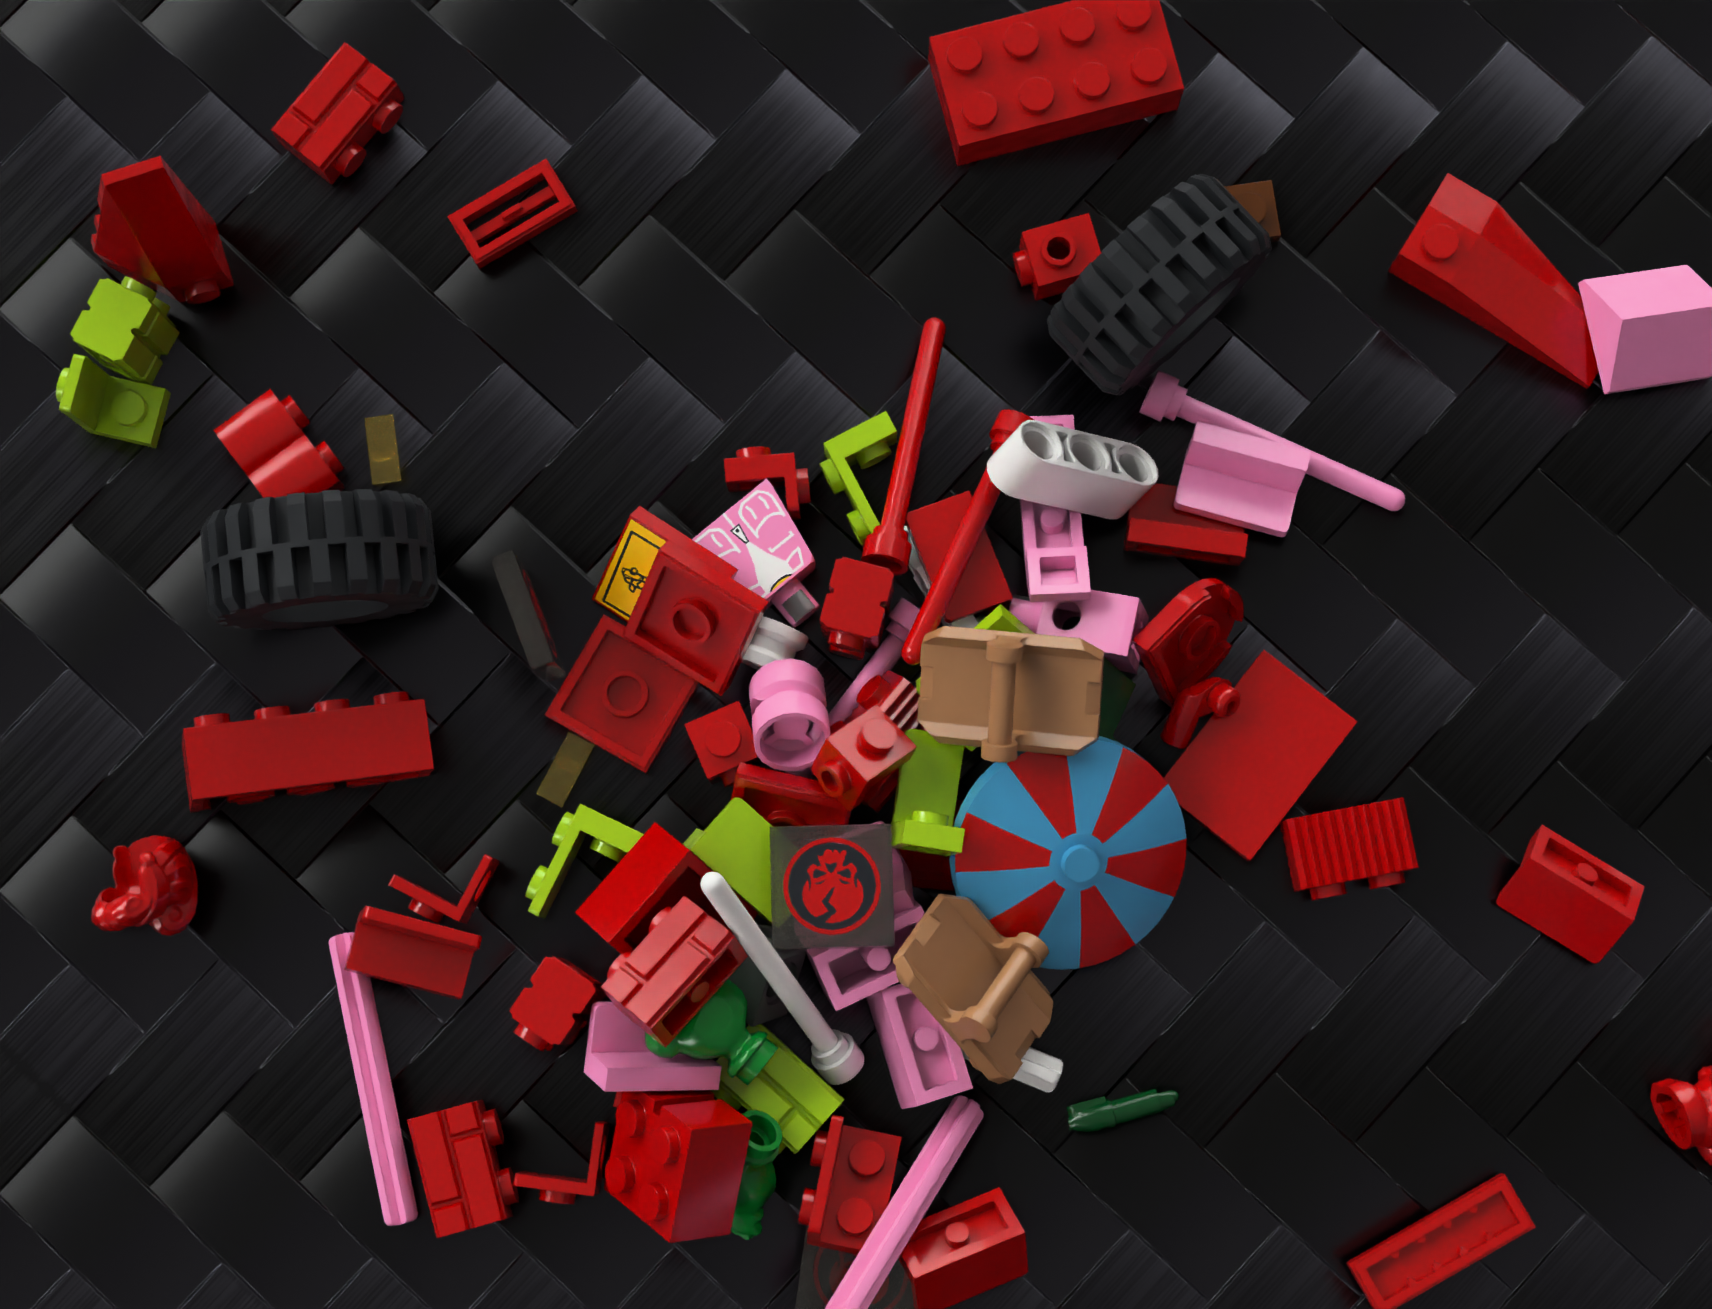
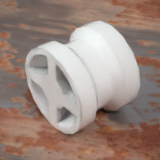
M762 616L742 659V663L759 670L762 666L775 660L794 659L796 652L805 648L809 638L788 625Z

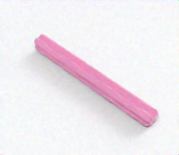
M348 932L331 937L328 944L383 1219L387 1226H396L417 1219L418 1211L371 978L344 970L354 932Z
M962 1095L952 1099L825 1309H868L983 1119L984 1113L977 1102Z

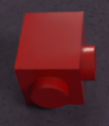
M1089 213L1023 231L1020 239V251L1013 253V261L1021 286L1031 284L1035 300L1064 293L1078 279L1079 274L1089 263L1093 262L1101 254Z
M739 701L684 724L706 777L712 785L722 781L725 788L733 786L740 762L755 766L763 763L755 753L753 731Z

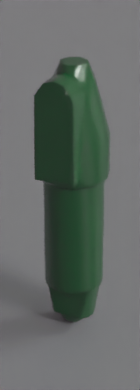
M1156 1089L1112 1101L1103 1096L1066 1107L1069 1116L1067 1119L1069 1128L1073 1131L1091 1132L1115 1127L1119 1123L1160 1113L1175 1106V1102L1179 1099V1094L1172 1090L1157 1093Z

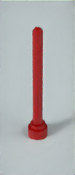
M935 317L928 319L923 326L881 525L876 526L873 529V533L865 538L861 557L862 562L889 568V571L894 576L907 572L912 545L908 542V534L904 531L946 332L945 323Z
M1001 410L989 433L992 439L990 447L993 454L1022 422L1034 419L1019 411ZM987 467L902 647V658L908 664L916 665L920 663L921 644L924 635L938 629L1001 493V490L991 481L987 473Z

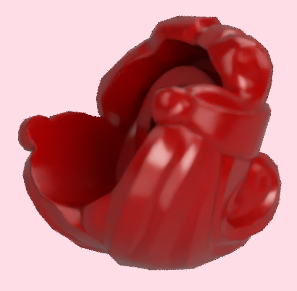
M158 835L141 838L132 843L128 848L124 845L116 846L113 849L115 860L112 870L116 887L106 888L99 893L92 908L91 921L103 931H120L131 926L140 927L150 924L156 932L171 936L186 929L195 915L198 904V880L195 866L185 847L174 838Z

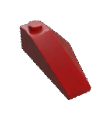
M161 156L101 174L97 198L101 212L95 215L94 218L97 233L92 234L91 244L94 253L110 268L178 302L187 301L189 304H200L216 299L221 295V289L234 285L215 221Z
M1447 173L1388 272L1588 389L1599 371L1581 295L1497 201Z

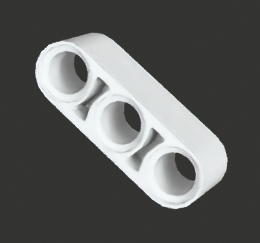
M1037 420L1022 422L987 462V473L991 481L1006 495L1106 519H1119L1157 482L1159 477L1158 468L1154 460L1139 446Z

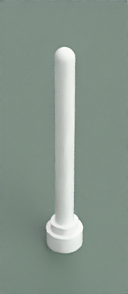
M718 872L706 873L700 882L701 890L812 1042L811 1061L823 1080L831 1085H840L854 1078L862 1069L865 1057L852 1036L830 1028L724 877Z

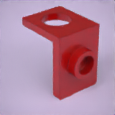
M484 854L458 905L395 874L388 885L412 897L408 908L431 921L440 924L445 914L458 922L467 924L500 861Z
M595 1122L587 1179L520 1171L515 1173L513 1186L540 1189L539 1200L560 1204H575L576 1194L586 1196L600 1194L610 1122Z

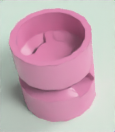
M791 658L775 660L762 666L752 676L749 684L755 753L764 764L773 769L788 772L804 770L813 765L826 738L830 736L824 679L817 668L805 661Z

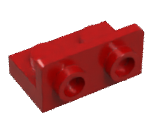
M832 1114L829 1131L817 1130L810 1165L821 1167L817 1189L805 1187L798 1224L809 1226L807 1235L808 1245L858 1255L889 1204L902 1137L843 1125L844 1117Z

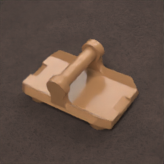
M942 626L925 634L921 644L918 722L938 743L981 747V758L987 761H1015L1017 759V751L1074 756L1099 739L1104 652L1081 638Z
M939 894L893 957L899 982L912 991L969 1057L972 1066L976 1070L981 1071L992 1082L1002 1084L1013 1079L1023 1064L1021 1059L1035 1038L1041 1037L1051 1021L1053 1000L1047 988L1031 971V968L1040 967L1048 956L1049 950L1046 944L1040 938L1028 932H1021L1017 937L1009 938L1002 936L968 897Z

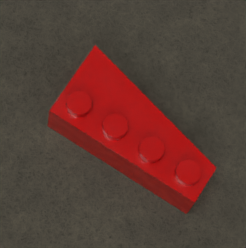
M401 691L376 695L373 697L374 705L350 707L349 699H332L315 703V712L291 715L290 706H275L255 710V719L231 722L230 714L228 713L195 717L193 719L194 727L183 728L182 752L190 813L211 810V798L227 797V802L245 805L264 802L263 799L275 796V790L287 789L288 795L303 796L332 790L335 788L334 783L346 781L347 787L354 788L429 776L434 770L425 699L410 700L409 692Z

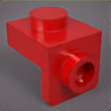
M757 446L739 449L736 451V458L724 459L725 480L729 492L753 490L767 478L773 488L785 487L787 512L792 520L801 519L800 504L811 503L808 468L796 469L794 452L771 454V448Z
M876 704L826 738L811 767V771L817 777L823 790L830 796L835 797L848 811H851L860 805L870 787L909 761L917 746Z

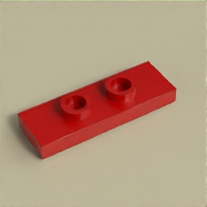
M1500 1173L1347 1261L1346 1264L1372 1309H1396L1531 1231L1536 1226L1506 1175Z

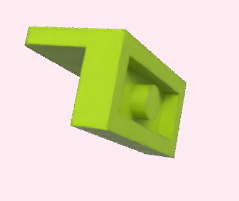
M734 797L704 831L696 828L683 845L713 872L720 873L729 886L756 910L762 919L780 929L792 915L784 897V875L789 862L799 849L743 799Z

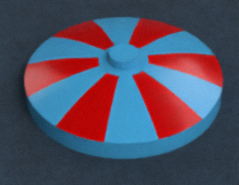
M1099 736L1097 742L1074 756L1017 751V759L1015 761L994 762L977 779L960 806L953 827L965 829L962 853L949 856L951 878L956 896L970 898L1002 936L1009 938L1017 937L1021 932H1028L1040 938L1049 950L1048 956L1040 966L1041 968L1066 970L1088 967L1110 960L1136 945L1158 924L1168 910L1179 888L1185 867L1187 838L1181 808L1176 796L1162 775L1149 762L1129 747L1117 741Z

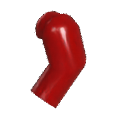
M1210 677L1182 689L1176 696L1161 733V739L1171 746L1187 748L1199 718L1212 712L1220 717L1232 715L1240 705V693L1232 687V683L1229 680L1220 677Z

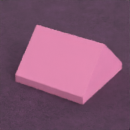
M1688 265L1585 279L1578 283L1604 395L1712 377V288Z

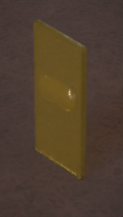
M393 414L364 418L372 485L401 481Z
M568 732L536 794L563 807L595 745Z

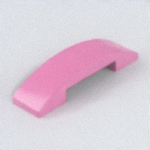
M1074 415L1029 416L1037 421L1075 429ZM1020 499L1023 550L1030 602L1091 600L1087 546H1084L1081 513Z

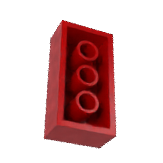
M1072 0L929 37L928 60L957 166L1178 109L1184 91L1183 81L1159 0Z

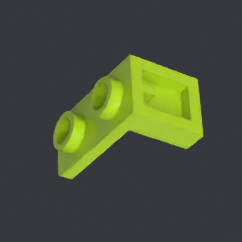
M74 354L70 368L65 367L58 378L56 399L60 402L59 410L89 433L157 448L171 393L165 388L109 376L87 356Z
M887 411L824 442V452L827 460L819 463L833 493L836 495L844 490L854 508V511L846 514V517L862 546L865 543V538L872 534L873 529L880 524L850 466L858 463L861 469H865L879 463L892 453L889 446L897 443V430Z
M909 729L905 732V735L917 748L911 759L899 767L888 847L945 857L962 853L965 829L953 827L964 746L938 743L927 731Z
M582 804L579 805L575 815L567 811L559 822L552 838V844L559 848L549 868L540 865L527 888L525 897L533 900L528 912L540 918H546L586 835L593 837L589 846L590 849L616 862H620L644 834Z

